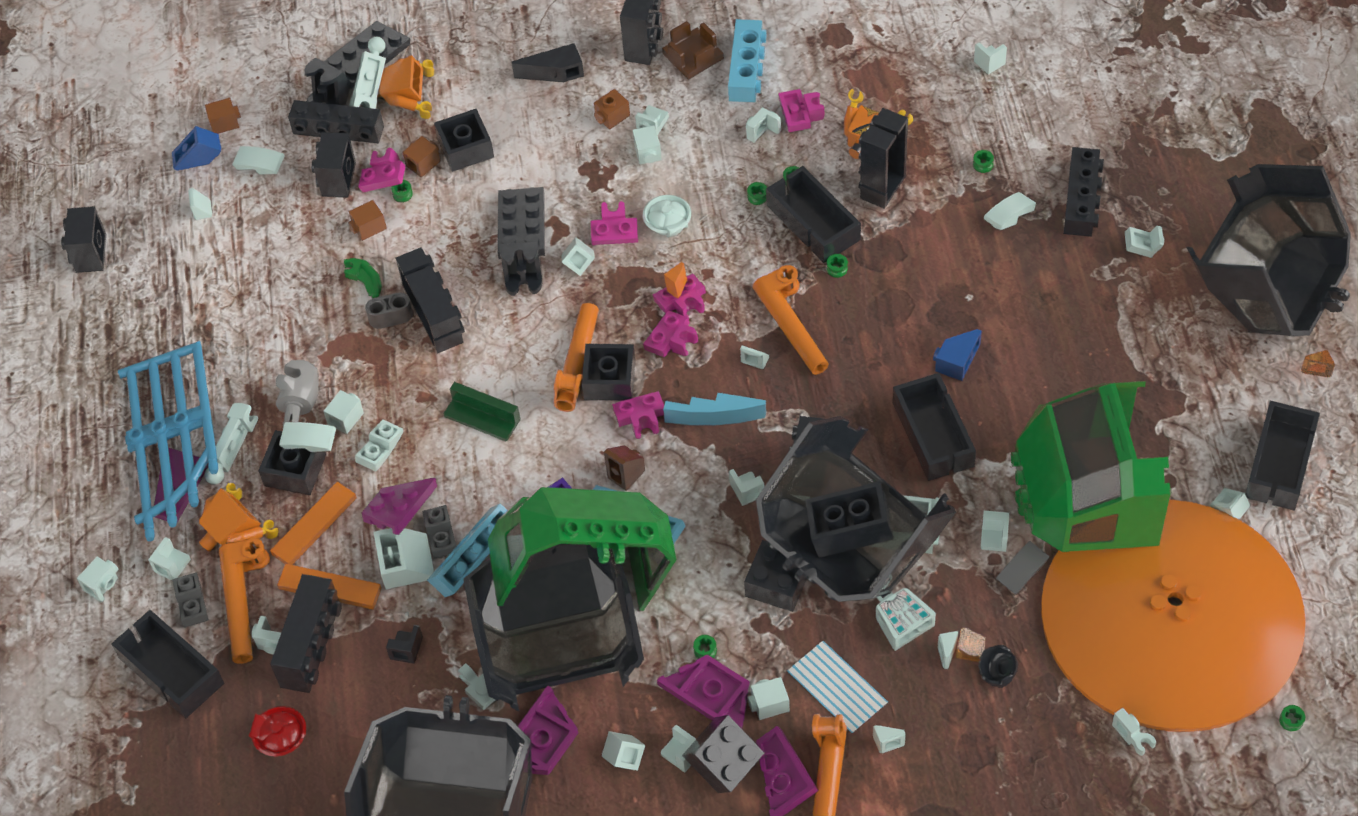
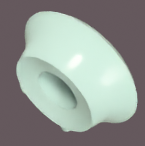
M675 195L655 197L646 204L643 210L644 223L651 230L667 237L676 236L684 228H688V222L691 218L689 204L681 197Z

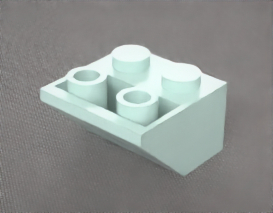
M392 528L374 532L380 572L386 590L427 581L434 573L426 533L406 528L399 535L393 534Z

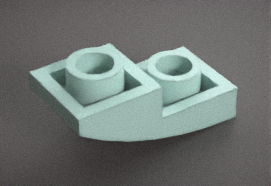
M240 146L232 165L237 170L255 169L259 175L277 174L285 155L270 149Z
M1020 192L1015 193L995 205L985 214L984 220L992 224L996 229L1008 228L1017 224L1018 216L1034 211L1036 202Z
M382 420L369 433V441L355 455V462L376 472L396 446L403 433V428Z
M285 422L279 445L284 449L306 448L310 452L331 451L336 428L316 423Z

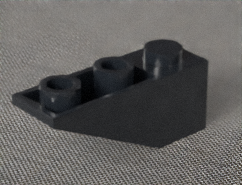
M575 43L511 61L515 79L564 83L584 77L583 63Z

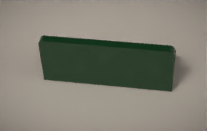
M455 381L450 387L452 400L444 411L445 418L500 440H509L521 420L518 406Z

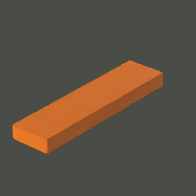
M337 481L270 550L271 554L282 563L293 565L357 499L356 494Z
M285 564L277 583L278 589L296 593L302 574L332 579L341 603L374 610L382 589L379 583Z

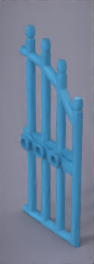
M201 341L118 370V375L121 379L127 377L132 429L126 432L125 441L128 452L135 451L142 507V513L135 515L134 520L137 525L144 524L145 537L149 542L153 541L155 537L153 517L166 510L169 527H176L175 504L188 492L191 507H197L199 503L197 481L208 464L211 474L218 473L219 467ZM193 353L200 406L187 410L180 358ZM171 361L177 413L165 418L158 366ZM149 369L155 420L142 426L136 373ZM203 427L206 448L194 466L190 432ZM180 435L186 480L174 491L168 440ZM158 443L165 500L152 507L145 448Z

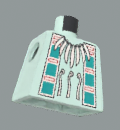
M903 588L895 594L891 591L876 597L881 602L876 606V619L895 651L935 626L936 613L907 588Z

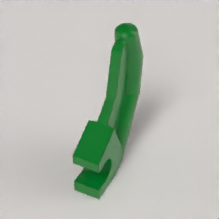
M358 258L344 259L345 268L351 267V269L344 270L345 277L364 283L368 296L372 298L379 297L382 290L380 275L369 262Z

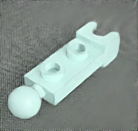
M372 37L368 42L370 53L366 51L362 53L354 92L349 106L359 107V105H362L364 108H376L378 90L386 58L379 56L385 49V42L380 37Z
M234 403L227 415L229 421L226 427H224L216 445L218 473L211 474L209 468H207L204 476L208 483L215 485L223 480L224 472H229L247 433L253 431L258 421V416H249L251 411L250 405L243 403Z

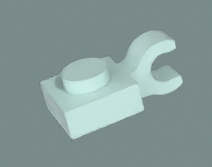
M465 663L458 670L461 674L459 677L468 685L465 692L481 709L485 710L495 699L488 696L484 675L482 674L478 677Z
M1124 708L1114 714L1112 726L1129 745L1132 743L1139 755L1142 756L1145 753V748L1141 743H1148L1152 749L1155 747V738L1148 733L1140 732L1139 722L1134 715L1128 714Z

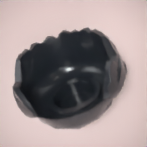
M995 645L989 647L979 657V674L986 683L994 687L1003 688L1007 686L1018 672L1017 657L1007 646Z

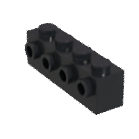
M294 100L288 115L292 132L295 135L321 137L322 132L349 133L350 141L379 144L384 129L380 109Z
M1072 147L1063 234L1092 237L1093 228H1098L1099 214L1095 213V209L1100 207L1101 195H1096V192L1101 191L1102 177H1098V173L1103 172L1104 159H1099L1100 149Z

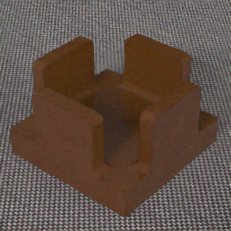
M688 21L675 27L670 31L671 42L662 48V54L688 80L724 59V53L717 47L716 34L704 22L700 24V29L697 27L692 31Z

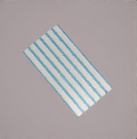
M824 641L819 643L787 670L832 715L836 717L837 714H842L845 725L851 733L888 703L884 697Z

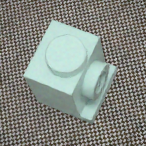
M97 556L77 577V580L83 591L102 603L105 599L103 594L110 590L118 579L116 572L119 569L112 561L107 560L105 562Z

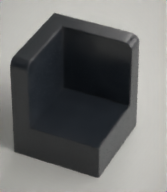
M414 625L412 633L398 631L395 639H388L386 649L390 660L415 664L423 639L420 626Z

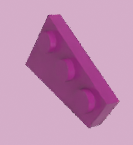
M168 447L173 489L175 491L186 480L183 453ZM193 455L194 466L200 458L195 455ZM208 464L197 481V487L205 475ZM161 469L154 506L165 500ZM188 492L175 504L177 523L189 503ZM166 510L155 516V518L167 521Z
M774 727L756 740L757 746L764 752L759 761L761 770L764 772L765 792L770 803V816H784L815 794L818 789L780 727Z

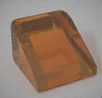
M1328 350L1305 356L1301 372L1322 377H1332L1335 363Z
M961 627L956 658L979 662V657L984 652L986 637Z

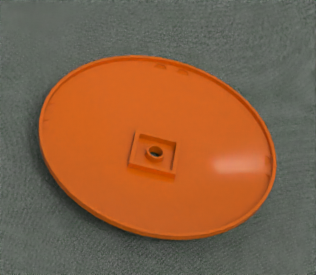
M1169 500L1159 546L1069 552L1058 550L1047 571L1043 585L1041 600L1043 630L1049 649L1064 675L1077 690L1103 710L1114 715L1117 711L1124 708L1128 714L1134 715L1139 725L1143 727L1170 732H1194L1219 728L1240 721L1265 706L1280 692L1292 675L1302 651L1305 637L1304 604L1300 589L1289 566L1279 552L1256 530L1241 520L1209 506L1187 501ZM1117 514L1086 522L1071 534L1069 541L1111 539L1114 533ZM1171 597L1179 598L1182 604L1173 606L1168 602V599Z

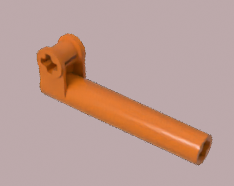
M784 265L758 278L753 284V289L812 374L818 375L828 368L829 363L785 299L797 293L800 285L797 280V269L791 265Z
M583 303L580 307L563 370L558 369L555 378L554 406L564 412H571L575 409L580 391L585 344H591L599 313V308L591 303Z
M257 538L224 544L219 548L232 660L237 664L247 663L253 659L244 572L262 569L270 561L268 551L264 549L262 541Z
M814 714L812 733L820 746L816 782L818 791L815 793L813 816H835L847 732V726L842 714H837L836 717H821L820 714Z

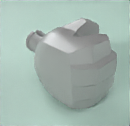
M291 360L284 367L286 375L279 374L276 378V386L281 389L276 400V406L285 413L283 427L285 422H299V416L309 413L317 401L319 391L318 369L308 361Z

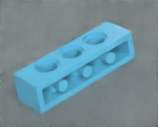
M736 19L728 82L729 101L756 102V94L761 93V80H758V76L763 75V63H760V59L764 60L765 46H762V43H766L767 30L763 29L762 20Z
M501 503L491 507L427 579L444 597L455 594L463 585V578L475 570L490 554L488 538L497 520L508 511Z

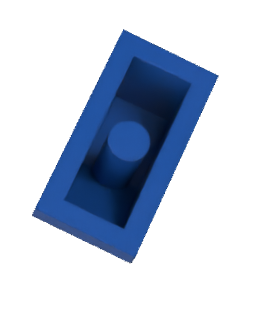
M195 126L171 152L174 170L179 171L210 164L221 152L219 134Z
M976 329L945 339L942 347H937L933 356V361H936L935 372L963 381L981 344L982 331Z

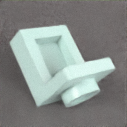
M762 107L754 117L751 116L746 123L747 139L753 143L767 129L779 134L781 131V118L775 112Z
M1156 226L1151 232L1132 227L1125 231L1126 249L1129 252L1151 258L1164 245L1161 226Z
M260 616L258 624L253 626L252 638L258 649L274 654L281 633L270 631V625L266 616Z

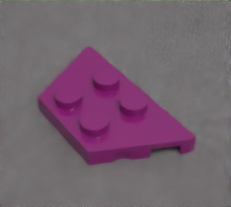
M436 478L381 488L361 512L363 522L376 525L380 529H385L388 526L392 528L393 534L399 535L436 489Z
M705 655L697 659L693 664H686L678 668V672L666 678L663 675L657 679L658 686L710 720L718 716L729 715L741 729L743 728L750 681L711 656Z
M550 686L545 688L518 725L531 739L532 774L549 775L578 735L577 727L572 719L568 717L565 708L559 703Z

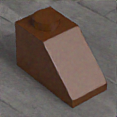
M625 445L607 448L604 451L607 478L627 491L645 472L643 455L639 451L631 450Z

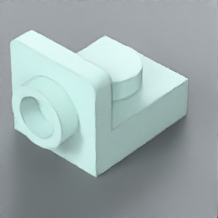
M648 105L643 114L639 112L636 114V129L655 125L658 135L668 120L669 114L667 111Z

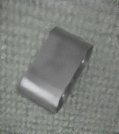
M402 292L373 298L365 305L369 323L376 329L406 323L413 316L408 295Z

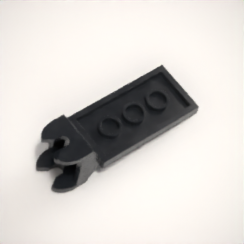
M375 21L325 61L314 58L304 69L305 76H311L312 93L308 96L307 101L346 106L350 88L354 90L362 53L365 51L370 53L368 49L369 40L372 37H380L384 40L385 49L379 56L386 58L384 64L386 65L410 46V38L379 21Z
M544 187L498 190L497 253L498 259L502 261L506 291L511 296H515L519 292V287L522 284H527L532 294H537L542 288L541 256H545Z

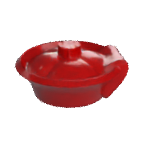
M287 706L272 707L260 715L255 714L249 737L252 739L256 749L261 753L274 757L283 756L293 752L303 742L306 735V722L303 716L294 708Z

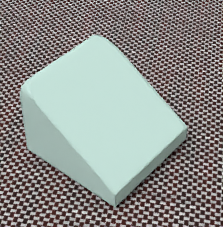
M190 188L188 190L189 202L194 219L200 220L212 217L210 199L197 190Z
M745 346L740 348L742 363L764 369L769 359L768 354Z
M1224 488L1210 504L1212 508L1223 511L1237 519H1240L1250 507L1244 492Z
M958 631L943 633L938 636V651L944 669H948L958 642Z
M877 725L873 726V738L880 753H885L905 745L904 730Z

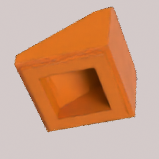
M683 262L664 274L667 291L677 299L681 296L687 282Z

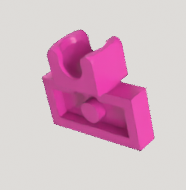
M800 89L778 93L788 132L811 128V122L824 119V105L820 104L819 92L807 93L803 96Z
M390 147L387 148L385 155L381 158L378 157L377 151H373L370 160L372 167L362 169L358 187L362 192L402 184L405 165L400 161L398 154Z
M620 201L618 209L611 212L607 208V203L603 202L601 204L602 220H591L592 245L638 243L637 218H626L625 203Z
M692 273L687 276V282L678 299L670 294L666 287L654 293L653 299L665 314L668 310L673 311L676 309L678 314L689 319L687 312L691 309H695L699 313L704 312L705 307L701 295L705 294L706 290L705 286Z
M668 310L645 340L643 346L646 351L665 357L670 349L679 355L688 356L689 353L685 349V343L696 344L698 342V335L693 327L688 326L690 324L688 317Z
M659 391L612 404L619 427L631 424L636 439L641 438V430L644 428H650L653 434L659 433L656 417L664 415V404Z

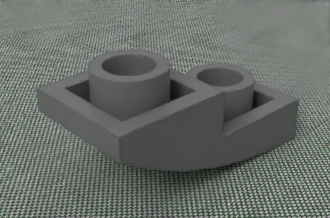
M447 505L422 511L433 558L449 555L455 549L456 542Z
M1029 541L1006 565L996 579L1017 595L1050 557Z
M197 572L172 579L184 628L209 621Z

